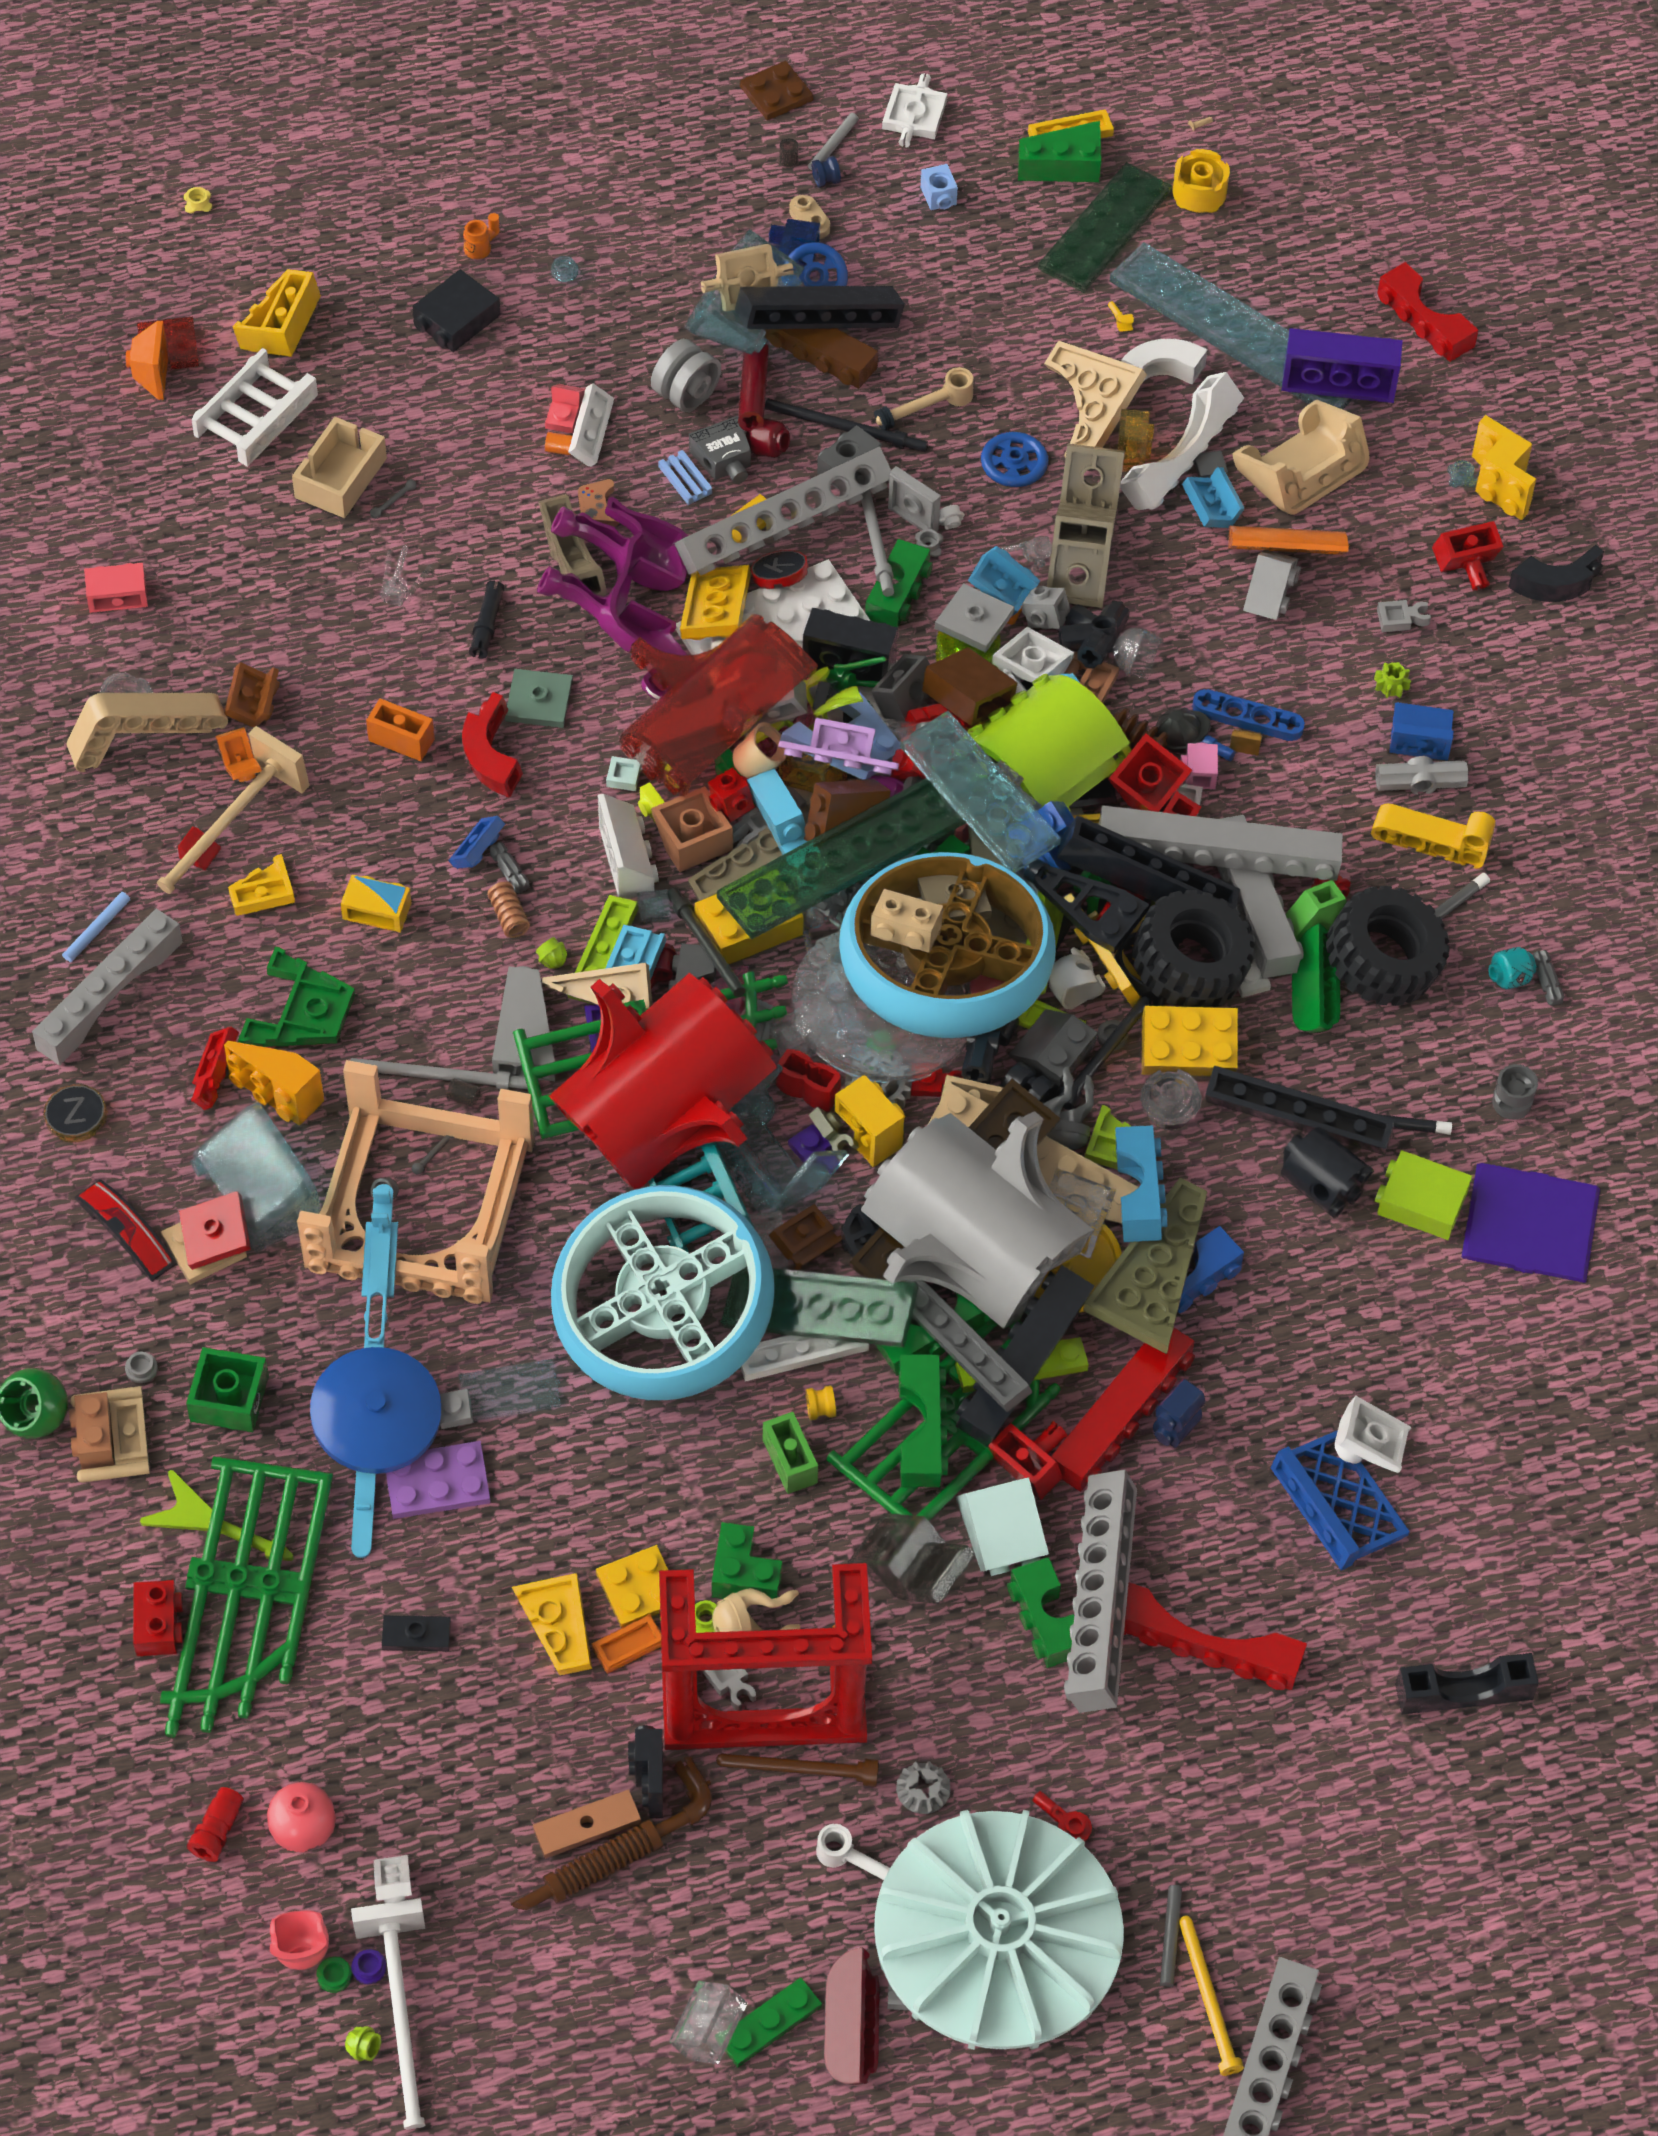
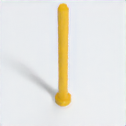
M1183 1916L1180 1918L1179 1925L1222 2062L1218 2065L1220 2074L1227 2076L1239 2073L1244 2069L1241 2058L1235 2057L1193 1921L1189 1916Z

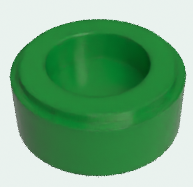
M328 1957L317 1968L318 1983L327 1992H341L351 1982V1967L341 1957Z

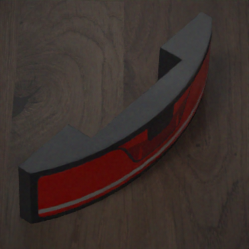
M99 1179L75 1196V1200L93 1219L96 1218L131 1255L134 1264L151 1282L177 1264L172 1254L146 1221L107 1183Z

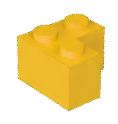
M864 1074L835 1094V1112L854 1131V1139L859 1144L857 1150L872 1167H875L903 1147L904 1112L898 1104H892L885 1097L884 1091L878 1083H872Z

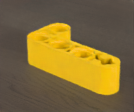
M1383 804L1378 810L1371 835L1374 839L1406 849L1412 847L1420 853L1434 857L1437 855L1445 857L1444 860L1461 865L1467 863L1474 865L1475 869H1479L1484 865L1496 821L1490 814L1474 812L1470 815L1466 826L1394 804Z

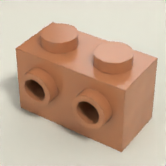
M107 1392L74 1396L75 1408L69 1409L71 1428H76L77 1437L71 1438L73 1457H79L82 1470L115 1465L110 1402Z

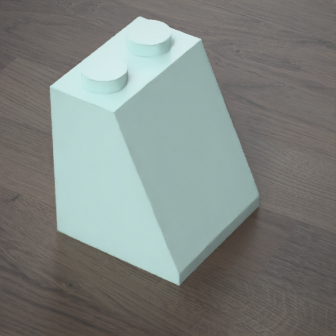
M1029 1477L955 1496L981 1572L990 1570L991 1576L1010 1571V1564L1021 1562L1023 1566L1041 1560V1556L1049 1554Z

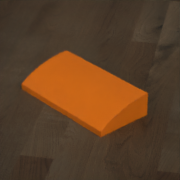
M1229 526L1228 549H1266L1269 551L1344 555L1349 549L1346 532Z

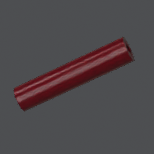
M760 339L749 340L745 343L743 350L738 424L743 430L748 432L760 428L764 424L769 347Z

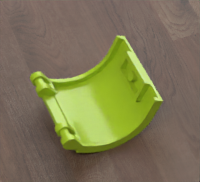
M1043 674L1032 682L1033 687L1029 690L1020 691L1012 696L1010 699L1012 703L1005 708L1000 707L988 715L989 720L983 725L977 724L966 732L967 737L959 743L965 752H981L1000 763L1021 786L1033 805L1035 812L1050 801H1060L1065 803L1071 813L1069 808L1071 804L1106 777H1110L1131 752L1128 745L1130 742L1106 706L1085 686L1064 675L1048 676V674ZM1117 753L1118 758L1115 760L1113 756Z

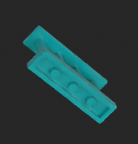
M716 1142L696 1147L697 1149L702 1147L705 1154L700 1157L701 1161L659 1182L655 1176L648 1181L650 1186H680L706 1172L708 1174L713 1173L717 1181L713 1182V1186L704 1190V1192L720 1199L725 1198L726 1202L739 1211L755 1228ZM664 1218L671 1232V1235L667 1236L670 1246L683 1249L688 1253L687 1244L717 1230L710 1225L701 1223L681 1233L675 1221L676 1218Z

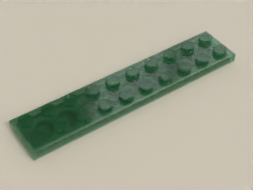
M964 757L717 890V899L747 935L754 939L1001 805L1002 796L967 757Z

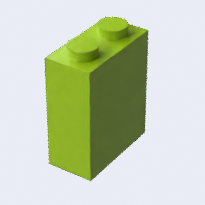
M1401 1150L1397 1161L1391 1159L1385 1174V1177L1389 1178L1387 1185L1381 1184L1375 1198V1202L1379 1203L1377 1214L1449 1240L1469 1191L1472 1175Z

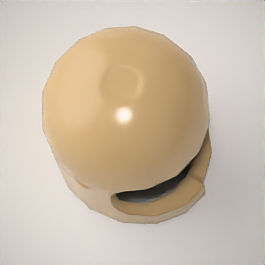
M758 723L745 740L740 742L734 749L733 764L741 776L749 779L773 768L776 769L786 759L787 755H784L785 749L778 747L781 734L770 723ZM758 731L764 732L765 735L777 744V751L770 758L756 744V733Z

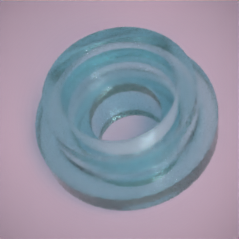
M560 256L551 265V275L559 282L572 281L578 275V265L571 257Z

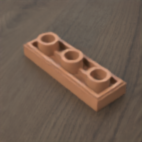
M628 1789L533 1824V1830L544 1858L547 1859L641 1824V1818ZM586 1822L593 1824L590 1828L582 1827V1824Z

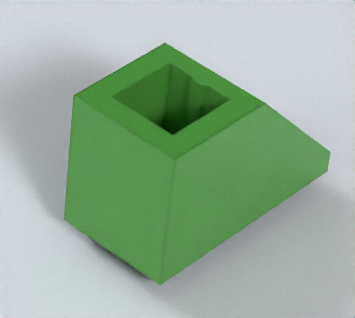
M1333 880L1305 890L1285 914L1293 923V934L1297 942L1308 929L1318 923L1329 931L1345 906L1346 898Z

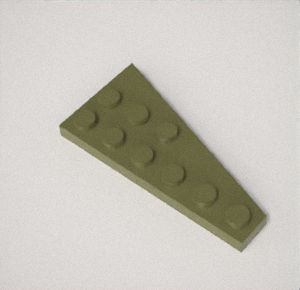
M1179 1178L1165 1196V1203L1160 1204V1208L1167 1209L1168 1227H1161L1162 1240L1130 1242L1084 1302L1083 1311L1167 1354L1206 1202L1207 1191Z

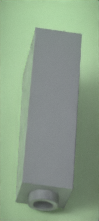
M527 966L508 967L492 1057L493 1073L497 1074L498 1071L511 1072L514 1076L524 1077L513 1031L525 1029L527 1038L550 1032L539 969H532ZM552 1045L530 1050L534 1066L555 1062ZM556 1074L539 1078L538 1080L555 1081Z

